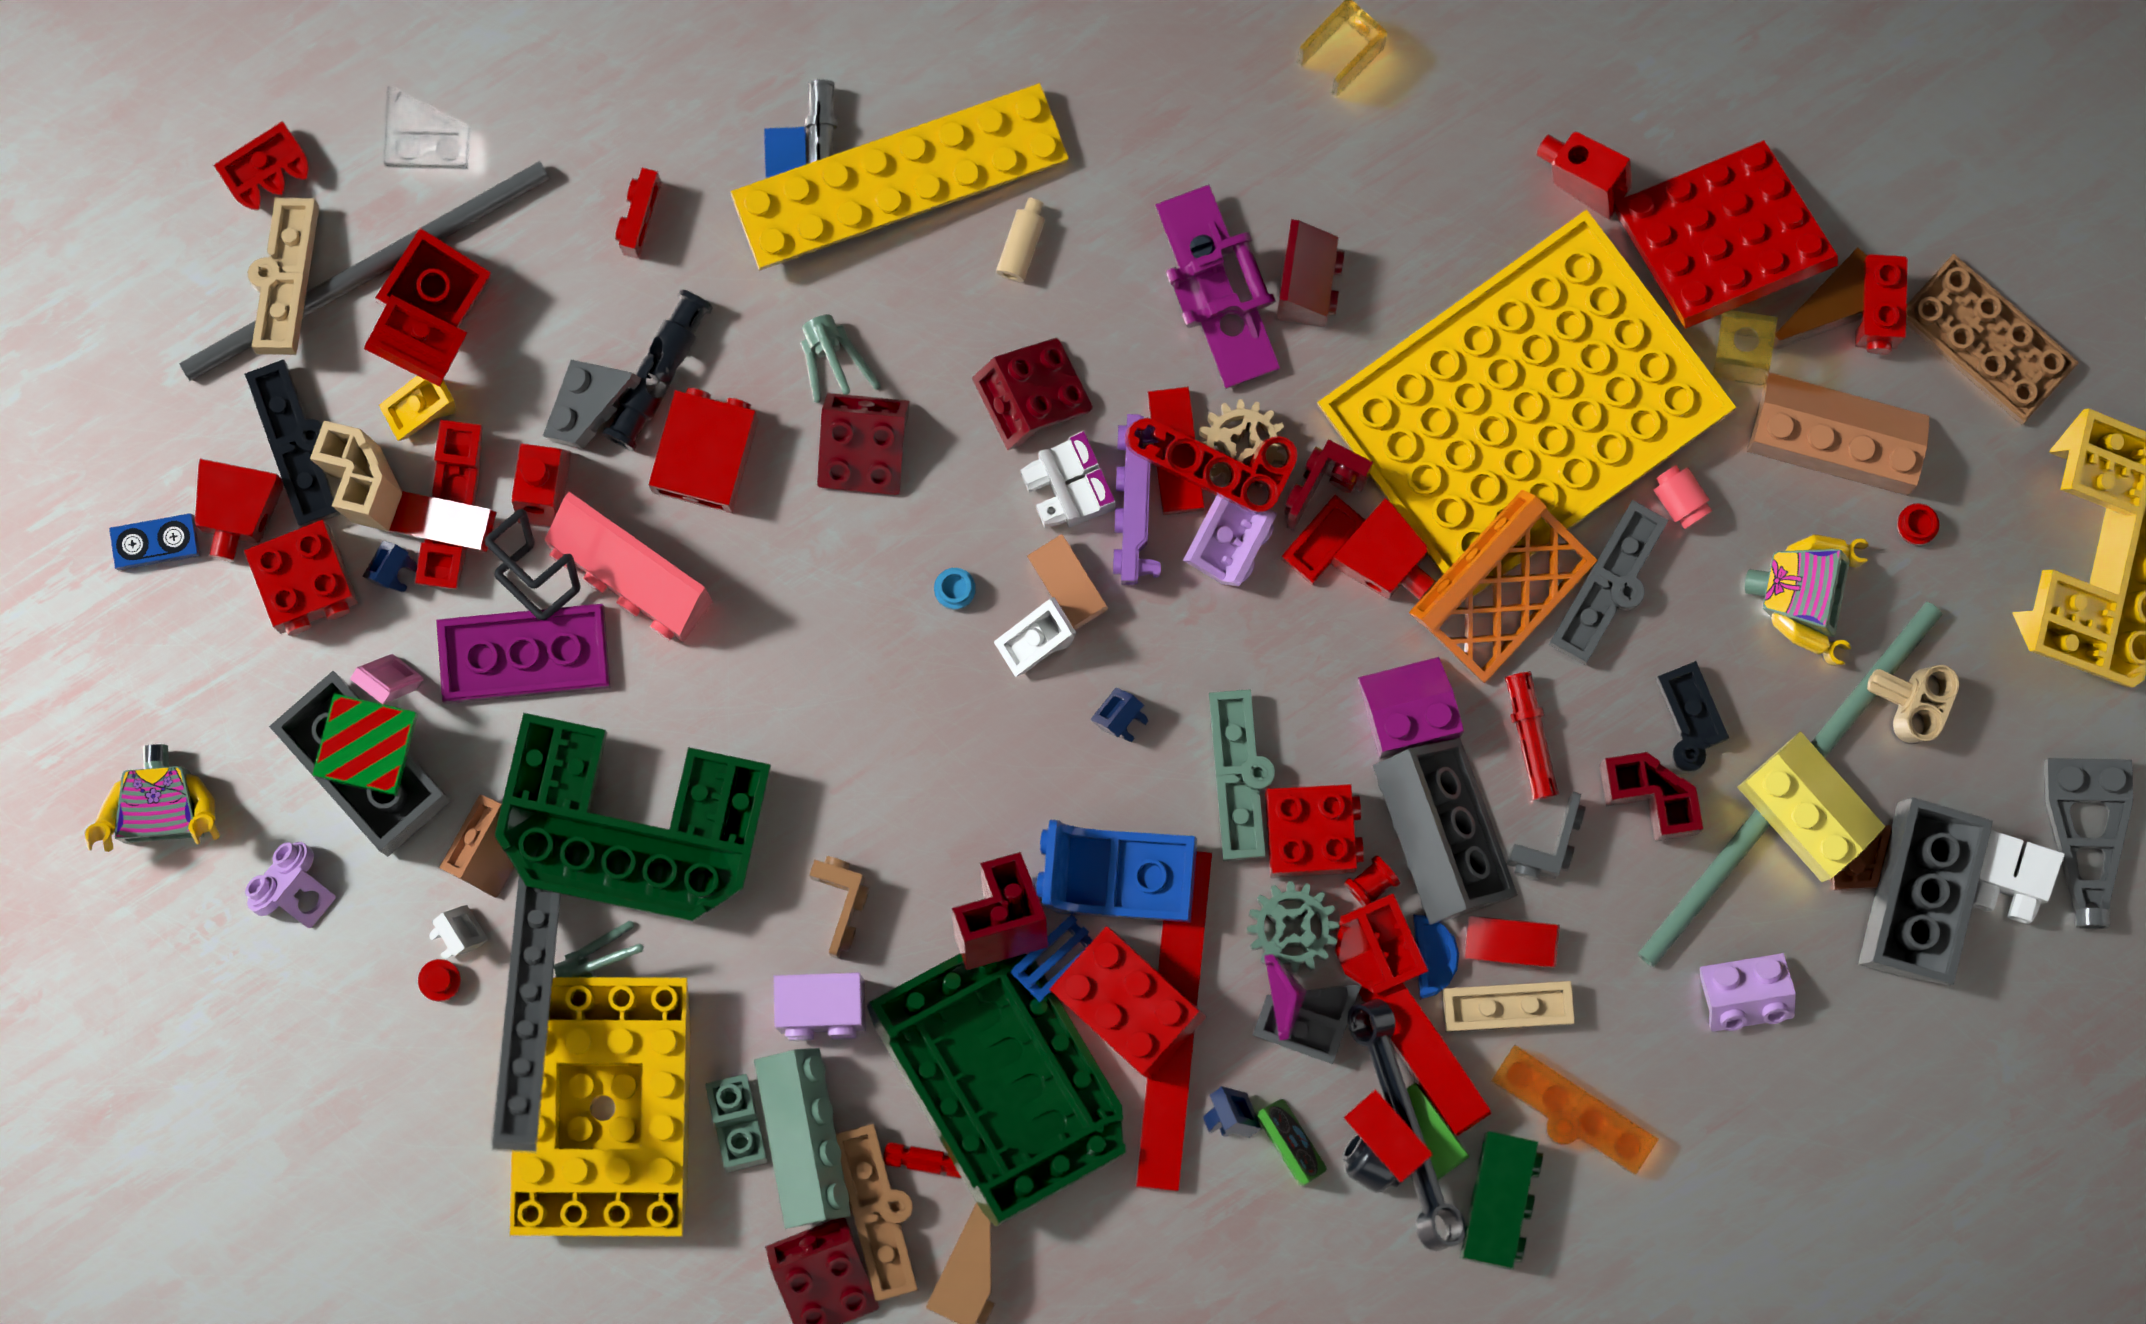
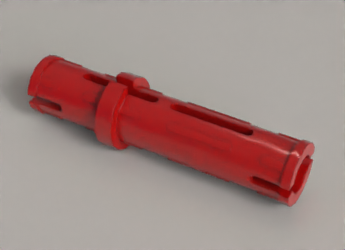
M1528 671L1507 676L1505 681L1513 709V714L1510 715L1511 722L1516 723L1521 749L1531 785L1532 799L1540 800L1559 795V790L1554 777L1541 718L1545 716L1543 707L1538 705L1532 672Z

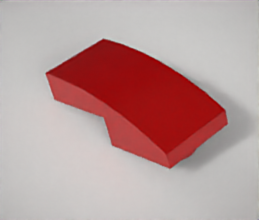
M1469 916L1465 958L1556 967L1560 925Z

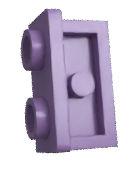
M1216 496L1183 561L1222 585L1240 586L1253 572L1255 566L1254 558L1261 545L1265 544L1271 537L1274 530L1272 523L1277 513L1271 509L1263 512H1250Z
M1784 953L1700 967V979L1709 1007L1711 1031H1735L1745 1026L1763 1023L1777 1024L1794 1018L1796 992Z

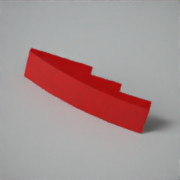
M1403 983L1378 994H1374L1364 986L1360 987L1358 996L1363 1003L1374 999H1381L1391 1008L1395 1018V1032L1390 1038L1393 1048L1456 1137L1492 1114L1466 1072Z

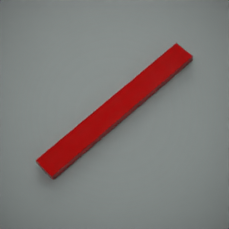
M1196 851L1191 922L1163 921L1158 972L1196 1007L1198 1003L1212 853ZM1195 1031L1151 1079L1147 1078L1136 1187L1179 1191Z

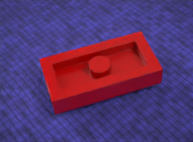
M642 167L639 178H632L627 192V202L631 203L627 218H620L615 234V240L619 241V247L624 256L640 258L662 184L658 171Z

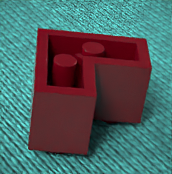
M1021 852L980 863L982 893L985 899L952 908L954 937L966 970L1047 948V919Z

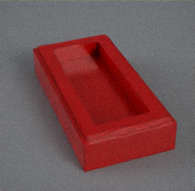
M1335 494L1284 552L1281 560L1313 585L1331 565L1333 556L1363 524L1365 519Z
M1376 1089L1343 1117L1400 1183L1433 1156V1153Z

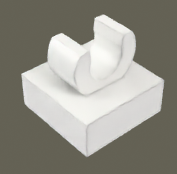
M468 905L443 912L432 920L436 928L431 931L429 937L431 940L442 937L448 947L447 950L440 954L443 959L478 949L488 941L487 936Z

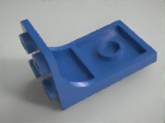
M1050 820L1048 829H1043L1041 833L1040 851L1042 855H1046L1044 872H1039L1037 877V896L1042 897L1043 905L1058 914L1191 922L1198 838L1185 835L1096 830L1067 825L1059 820Z

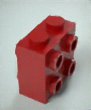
M323 519L244 550L271 624L280 634L287 632V635L291 636L302 633L311 628L310 622L325 616L327 620L343 617L350 613L349 607L359 603L331 528Z
M1351 784L1266 789L1265 802L1270 878L1355 873L1357 862H1364L1363 838L1355 837L1354 820H1361L1360 795H1352Z

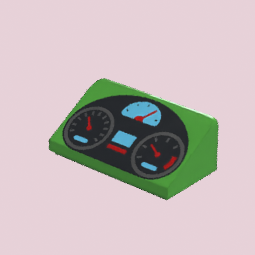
M1279 1099L1258 1111L1257 1118L1299 1186L1306 1185L1326 1172V1165L1285 1100Z

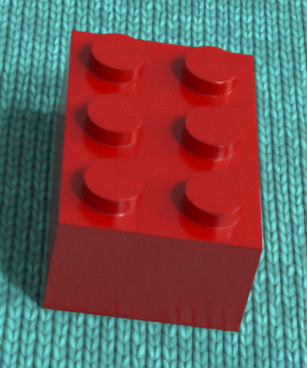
M1108 926L1099 933L1049 989L1135 1070L1148 1079H1151L1207 1017Z

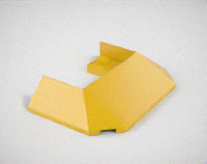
M2084 409L2048 453L2067 460L2061 485L2062 491L2106 508L2090 583L2056 570H2042L2034 610L2012 613L2029 651L2124 687L2134 688L2144 681L2146 676V431L2092 409Z

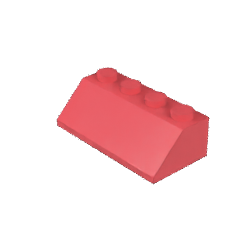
M568 492L564 497L545 537V542L552 549L549 556L557 561L565 554H572L575 566L586 573L582 579L602 594L606 588L620 597L616 603L632 616L637 617L640 612L653 620L650 628L666 640L670 641L675 636L684 642L713 603L706 588L571 492Z

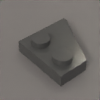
M571 359L543 437L552 442L584 449L596 435L600 425L607 422L616 412L617 408L613 405L614 402L628 386L634 390L639 385L641 378L632 372Z
M1347 985L1306 990L1307 993L1290 1038L1279 1041L1272 995L1269 994L1266 996L1253 1035L1333 1064L1348 1024V1013L1355 1004L1360 986Z

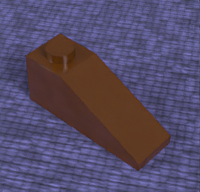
M1857 247L1775 333L1768 346L1776 350L1860 320L1863 317L1864 263L1867 255Z

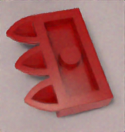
M283 121L213 165L237 202L246 208L256 211L259 210L261 203L260 188L263 187L273 194L283 195L285 186L283 174L287 172L295 178L307 180L309 168L306 155Z

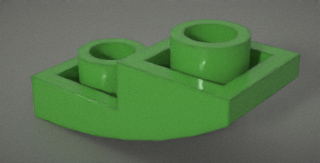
M1414 1082L1406 1089L1426 1147L1433 1153L1430 1159L1437 1180H1439L1470 1156L1436 1111L1421 1087Z

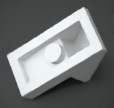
M1053 597L1000 636L994 643L1014 676L1017 677L1025 674L1051 653L1069 647L1073 642L1076 631L1055 597Z

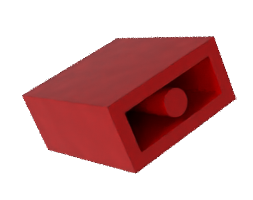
M687 388L686 393L675 390L648 486L653 494L733 514L759 420L756 411L750 409L751 404L739 399L727 398L726 403L710 399L711 394L703 390Z

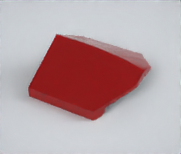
M1394 893L1341 916L1335 953L1345 975L1374 994H1378L1428 972Z

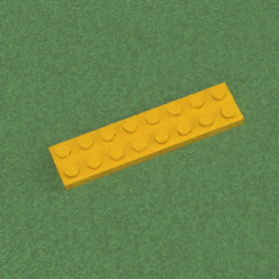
M1038 83L731 191V197L757 267L761 271L1067 163L1069 158L1041 84Z

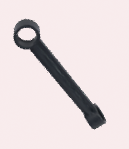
M1374 999L1354 1005L1348 1013V1028L1351 1036L1358 1044L1367 1046L1386 1102L1425 1144L1390 1042V1038L1395 1032V1018L1391 1008L1381 999ZM1369 1016L1371 1017V1020L1373 1022V1028L1371 1026ZM1429 1158L1411 1174L1423 1210L1417 1218L1416 1231L1419 1240L1426 1248L1432 1251H1440L1462 1242L1466 1234V1223L1458 1208L1445 1203L1431 1159ZM1436 1215L1440 1216L1446 1225V1240L1437 1232L1435 1226Z

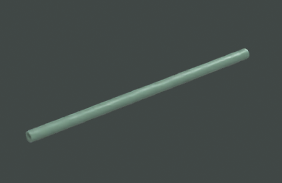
M1925 602L1811 741L1824 758L1827 757L1876 697L1875 694L1867 689L1868 680L1876 669H1881L1894 675L1943 615L1935 605ZM1757 809L1638 952L1637 955L1648 965L1655 967L1768 829L1770 824Z

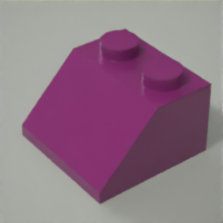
M1439 657L1358 677L1379 759L1396 755L1410 748L1461 738L1464 728L1453 689Z

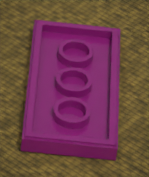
M603 604L561 607L550 618L543 621L537 619L530 611L436 619L441 693L444 704L611 688L605 609Z

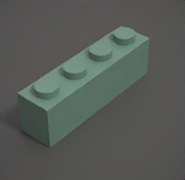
M820 1048L795 1049L755 1059V1069L785 1229L809 1226L851 1216L848 1203L849 1193L844 1182L841 1150L837 1144L833 1123V1108L829 1101L825 1080V1065L821 1058Z

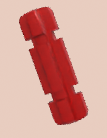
M892 1142L887 1143L883 1160L888 1166L901 1168V1165H906V1168L910 1170L939 1175L941 1172H946V1176L962 1178L950 1156L944 1155L943 1151L910 1146V1149L904 1148V1144Z

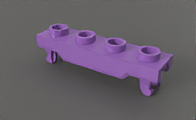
M1127 414V425H1118L1117 450H1126L1125 467L1117 466L1116 491L1124 492V508H1115V533H1123L1122 550L1114 549L1113 574L1121 575V585L1133 586L1138 584V577L1149 574L1153 575V578H1158L1161 575L1160 562L1139 558V552L1148 544L1150 462L1131 453L1125 444L1127 428L1133 422L1144 418V416L1139 414ZM1149 427L1143 431H1135L1134 436L1140 439L1138 446L1142 449L1143 443L1159 442L1150 436L1152 429Z

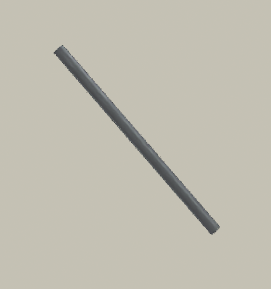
M538 161L421 228L437 239L442 240L549 180L550 177L542 163ZM419 229L307 291L303 317L396 266ZM256 320L180 362L179 364L188 380L195 379L252 347Z

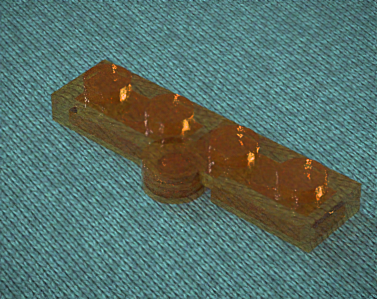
M1513 1045L1491 1079L1492 1083L1547 1118L1545 1132L1548 1139L1553 1143L1567 1145L1579 1139L1634 1176L1638 1173L1659 1140L1516 1045Z

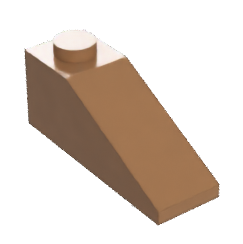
M977 1202L925 1307L957 1324H986L995 1306L994 1302L988 1300L992 1293L991 1221L982 1213Z

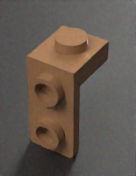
M826 856L825 862L814 859L809 876L814 881L848 891L828 952L831 957L839 959L842 950L849 952L856 927L850 926L855 910L862 912L868 897L869 887L863 886L865 878L862 874L849 870V862Z

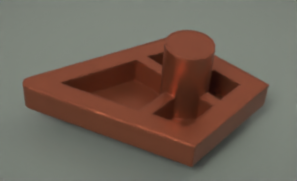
M1886 825L1856 858L1832 878L1833 890L1867 889L1878 886L1891 832L1890 825Z

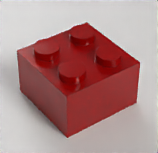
M419 228L376 295L375 300L376 303L385 308L391 295L459 328L489 282L491 272L422 228Z

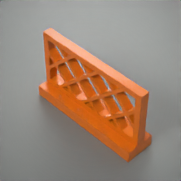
M1521 490L1409 611V614L1419 624L1427 628L1483 683L1496 672L1598 561L1546 509L1547 506L1537 496ZM1542 518L1550 526V544L1530 545V529ZM1558 535H1559L1566 543H1558ZM1521 540V546H1515ZM1573 549L1582 560L1571 572L1558 573V550ZM1549 551V573L1530 574V552ZM1521 552V575L1501 576V560L1508 553ZM1493 570V576L1487 577ZM1558 579H1563L1562 582L1558 585ZM1549 580V596L1542 603H1529L1530 581ZM1521 581V604L1501 605V583ZM1493 583V605L1473 607V591L1479 584ZM1465 601V607H1459ZM1529 610H1535V611L1529 616ZM1521 611V626L1516 632L1501 634V612ZM1493 612V635L1473 636V613ZM1465 614V636L1448 637L1440 627L1451 615ZM1501 641H1506L1505 644L1501 647ZM1493 642V657L1480 668L1473 661V643ZM1464 643V651L1457 644Z

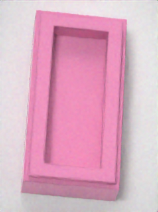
M390 654L357 667L350 680L380 703L385 704L416 691L423 678L394 654Z

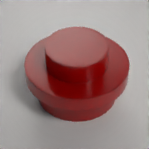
M1921 503L1907 506L1902 510L1897 519L1899 535L1903 540L1912 545L1929 543L1936 537L1940 527L1937 513L1928 505Z
M435 959L426 963L418 976V986L422 994L436 1002L447 1001L454 997L461 985L459 970L453 963L444 959Z

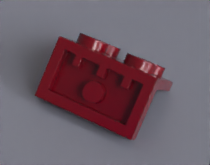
M1058 338L995 356L972 377L1007 451L1020 447L1039 429L1088 414L1093 409Z
M827 393L821 412L818 487L898 495L901 487L904 430L909 417L910 401Z
M1329 439L1323 450L1315 447L1304 468L1303 478L1307 479L1304 486L1296 483L1285 504L1284 514L1289 516L1287 528L1295 530L1324 474L1331 477L1329 483L1336 488L1351 493L1353 489L1361 493L1369 479L1373 462Z
M846 1217L823 1223L765 1246L772 1275L793 1324H843L879 1309L872 1286L856 1250Z

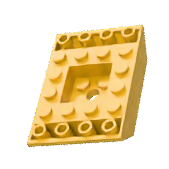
M553 977L537 1152L512 1151L510 1236H683L688 1196L691 1043L687 978ZM602 1096L610 1097L615 1103L613 1116L605 1121L597 1120L592 1113L594 1101Z

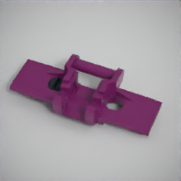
M1210 185L1155 204L1178 269L1174 267L1166 271L1169 283L1174 288L1183 312L1182 316L1186 327H1201L1225 389L1280 369L1258 310L1274 304L1276 300L1273 293L1269 294L1249 244L1252 241L1250 233L1245 232L1232 237L1229 236ZM1234 251L1253 298L1243 303L1240 302L1237 293H1233L1223 266V256ZM1229 314L1239 316L1244 324L1243 331L1237 336H1229L1223 333L1220 321L1224 316Z

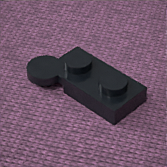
M1697 661L1656 678L1681 737V741L1675 745L1672 751L1673 763L1678 769L1688 773L1695 772L1702 767L1706 760L1705 749L1729 739Z

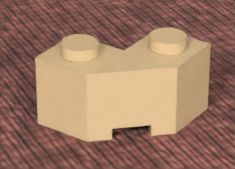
M324 421L310 459L331 477L342 479L332 506L352 523L389 532L402 496V491L381 447L359 428Z

